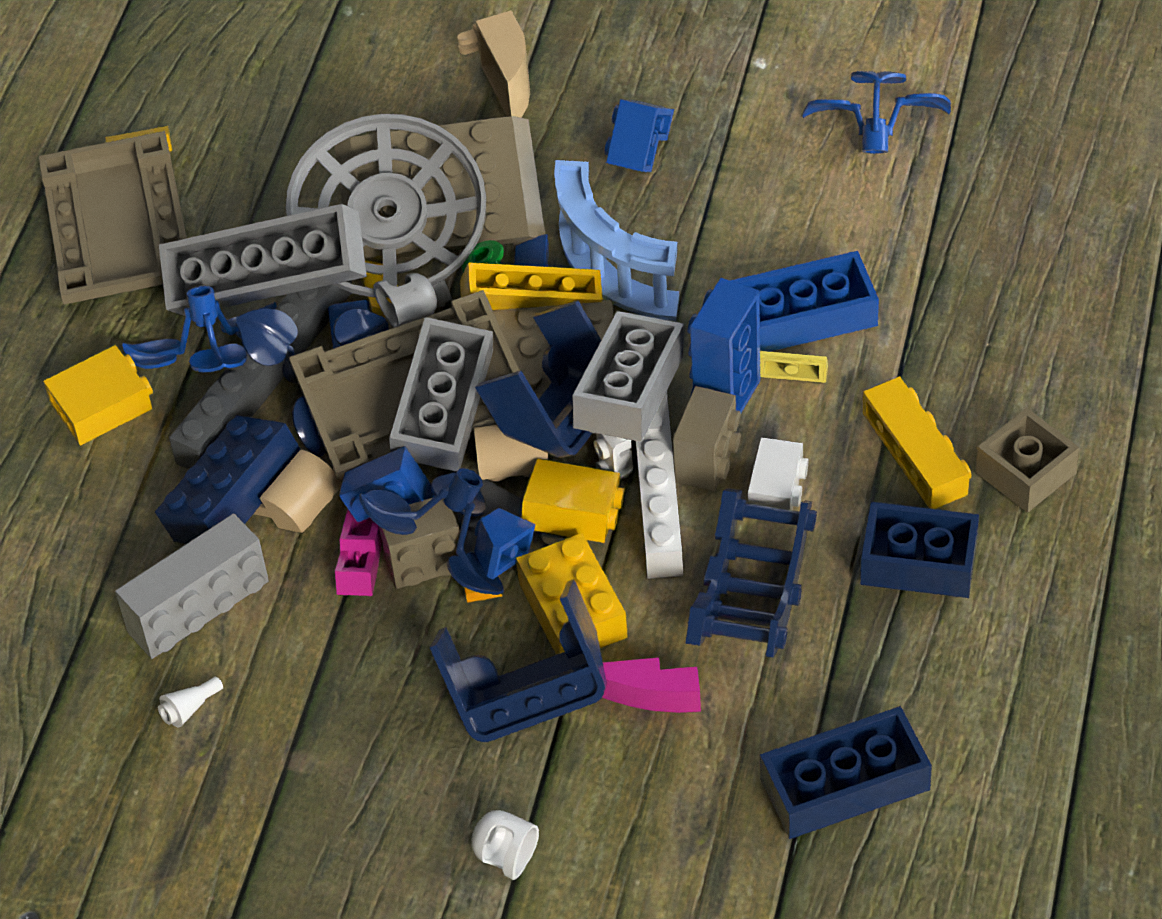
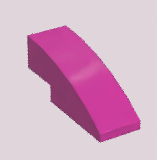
M349 509L347 510L340 535V554L335 569L337 595L372 596L382 546L380 527L370 517L357 522Z
M659 658L603 662L607 683L602 698L626 706L651 711L675 713L701 712L697 667L660 670Z

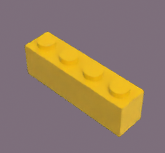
M468 263L460 280L461 298L484 290L492 310L565 305L577 300L580 304L602 302L600 270Z
M899 376L863 391V415L929 509L939 508L967 496L969 479L972 477L971 470L967 462L963 459L960 460L955 454L949 437L947 435L942 436L937 429L933 415L929 411L925 412L919 404L915 390L912 387L908 388Z

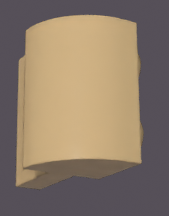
M498 425L474 427L478 470L482 480L502 481L507 477L520 475L531 477L536 460H548V453L506 437L498 428Z
M300 450L260 497L262 504L254 514L272 518L278 528L303 533L312 524L325 505L332 500L335 493L342 486V481L336 478L334 470L322 459L310 452Z

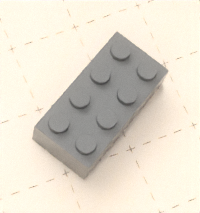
M617 311L573 394V428L642 442L683 359L684 324Z
M428 317L424 318L390 434L391 452L406 446L416 463L458 471L461 468L480 400V395L475 386L478 383L484 382L493 353V331Z
M232 514L118 588L115 592L127 633L153 659L162 652L169 651L177 642L189 634L199 631L207 622L219 614L229 611L234 604L249 594L259 591L269 580L259 538L235 514Z

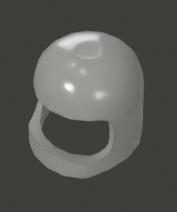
M407 274L405 276V285L399 287L390 285L387 280L374 284L375 298L393 328L432 315L436 310L437 299L434 288L430 281L421 274ZM385 293L390 298L392 303L388 302Z

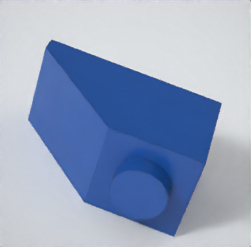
M500 508L478 521L475 528L477 539L474 552L486 577L490 579L496 578L514 566L517 557L529 553L535 529L534 523Z

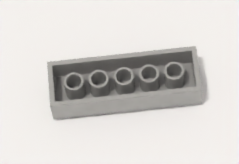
M344 204L159 244L166 310L185 316L184 309L189 308L187 292L198 286L212 287L215 300L219 301L220 308L367 277L359 211Z

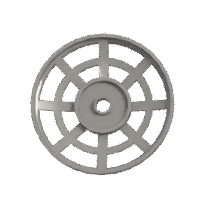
M402 114L364 116L345 122L328 131L313 143L301 157L292 174L287 190L286 214L289 216L329 207L331 196L339 183L348 189L351 195L347 206L359 211L363 247L367 245L383 251V265L365 262L366 272L383 275V280H387L390 285L396 287L397 274L414 270L433 258H436L448 267L428 279L432 286L449 277L461 267L472 250H474L486 219V193L483 177L468 149L454 135L440 126L421 118ZM390 129L418 133L435 140L441 146L429 160L411 151L391 149ZM377 130V150L359 154L342 165L327 152L333 146L349 137ZM452 153L460 160L468 172L474 186L475 196L456 200L450 181L440 169ZM392 160L411 163L420 167L421 170L411 180L406 176L392 172ZM318 161L331 174L322 189L318 208L298 207V198L303 182L310 169ZM379 161V174L370 176L361 183L350 174V172L362 165ZM432 177L441 187L446 202L426 204V199L421 189ZM384 206H393L397 210L391 217H382L378 214L379 210ZM476 210V221L472 235L461 254L457 256L445 249L444 246L453 233L457 213ZM447 215L444 229L436 242L422 233L427 218ZM413 242L425 251L424 254L411 261L396 264V249L405 247ZM346 281L332 284L354 294L375 297L373 288L354 285Z

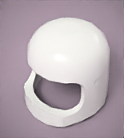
M493 810L485 814L475 826L471 847L475 856L480 861L502 869L504 876L515 880L522 874L532 858L539 838V829L536 825L511 813Z

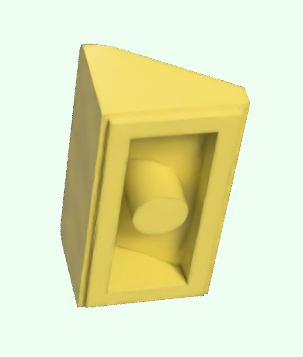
M760 351V377L826 383L828 359L825 356Z

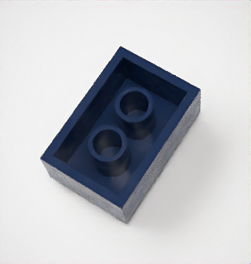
M871 502L861 557L860 585L969 598L978 539L979 514Z

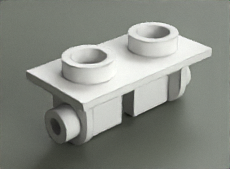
M596 433L597 440L594 441V447L599 457V462H596V468L620 473V479L627 478L633 471L632 452L630 450L631 440Z

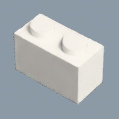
M761 437L748 490V504L793 510V506H800L802 486L798 484L800 479H806L809 463L808 458H803V443Z

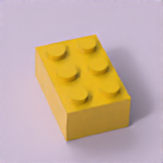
M583 533L516 558L519 584L556 655L564 652L560 642V631L564 623L569 620L560 597L567 581L573 579L596 628L600 648L628 638L626 612Z

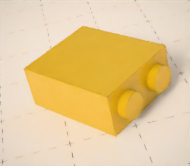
M116 345L43 381L50 404L80 446L152 410L149 395L153 394L150 383L144 375L141 377L137 375L136 365L130 355L124 356Z
M537 459L523 498L521 518L534 523V531L567 537L583 533L586 540L605 543L608 530H615L618 509H621L625 488L619 487L620 473Z

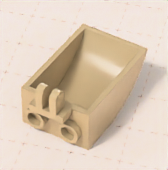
M510 10L477 20L476 24H473V29L459 33L457 39L461 54L466 55L478 51L481 68L507 117L515 116L522 118L530 98L527 53L524 33L513 12Z

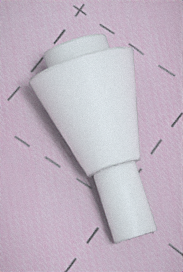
M215 676L198 687L194 686L161 695L160 705L158 706L161 718L167 724H173L175 727L180 728L205 702V699L223 689L221 680Z

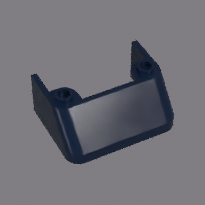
M578 300L536 313L533 316L550 345L543 354L542 369L548 376L551 384L539 399L522 371L484 381L475 386L496 421L498 428L506 437L559 458L577 454L592 434L589 431L573 428V394L602 340Z
M574 579L567 581L560 597V601L569 619L564 623L560 631V642L564 649L563 653L499 676L493 662L485 656L472 655L460 659L447 627L439 629L430 646V650L463 724L473 739L480 742H490L589 706L602 698L607 682L598 635Z

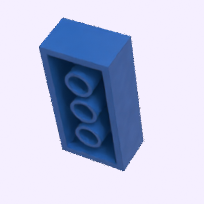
M858 251L730 280L759 290L760 351L771 352L878 326L879 298Z
M720 278L714 289L707 291L703 300V307L698 314L692 315L688 324L687 332L691 334L688 355L692 357L689 377L693 379L691 395L695 386L736 395V410L742 413L761 381L759 290Z

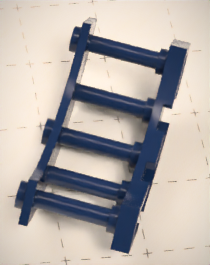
M728 488L722 492L715 539L721 540L719 553H716L715 557L710 556L704 578V585L708 586L706 593L699 592L696 601L690 607L685 643L700 646L706 637L711 638L712 634L768 643L766 657L773 658L778 649L784 650L788 633L787 624L792 606H799L802 584H798L807 532L814 531L817 511L811 510L812 501L808 500L801 502L800 511L747 504L745 499H741L742 490ZM744 518L796 525L797 530L793 551L739 543V539H734L737 520L743 521ZM739 557L789 565L785 585L731 577V573H727L729 561L736 560ZM730 591L780 599V603L776 613L726 606L723 605L720 598L721 594L727 595ZM739 623H746V624H752V625H758V626H764V627H757V626H751V625H745V624H739Z

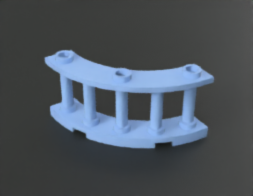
M555 160L556 196L561 209L559 215L560 240L563 252L571 268L600 270L602 298L612 300L613 305L642 316L676 321L680 295L679 291L667 290L666 276H674L677 242L655 239L636 232L631 235L620 229L619 223L611 218L601 207L598 208L593 199V193L588 180L589 162ZM606 258L617 263V269ZM630 268L652 273L653 287L631 279Z

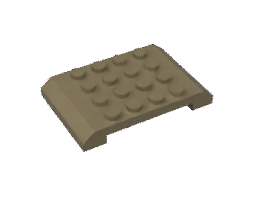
M508 116L439 125L454 135L468 149L483 177L486 193V219L477 244L487 240H494L502 245L513 243V247L516 248L521 243L544 235L545 229L529 119ZM405 130L390 132L391 149L411 151L424 156L428 160L441 146L435 140L418 133ZM377 134L349 137L335 145L337 162L342 165L359 154L377 150ZM452 153L440 169L450 181L456 200L475 196L474 186L468 172L460 160ZM392 160V172L406 176L411 180L421 170L420 167L411 163ZM379 161L362 165L350 172V174L361 183L366 178L379 174ZM432 177L421 189L424 193L426 204L446 202L441 187ZM340 183L342 204L347 206L351 192ZM384 206L379 210L378 214L382 217H391L397 210L393 206ZM476 210L457 213L455 227L449 241L444 246L445 249L450 252L464 250L472 235L476 221ZM447 215L427 218L422 233L436 242L444 229ZM412 242L405 247L396 249V259L420 256L425 251ZM367 245L363 247L366 261L383 263L382 250L374 249Z
M165 131L39 156L63 305L162 285L163 278L159 244L187 238Z
M484 290L451 301L452 308L427 316L432 319L493 331V353L485 381L519 371ZM424 318L326 352L320 346L289 357L290 365L337 479L343 480L345 472L391 452L390 434ZM481 397L469 439L475 437L474 427L497 425Z

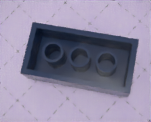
M236 415L234 419L228 422L218 438L207 447L206 452L195 465L186 472L184 478L173 491L166 495L155 513L172 540L188 544L232 514H235L245 524L262 504L260 500L262 494L301 448L286 423Z
M901 706L760 754V780L789 839L924 793L931 788L932 765Z

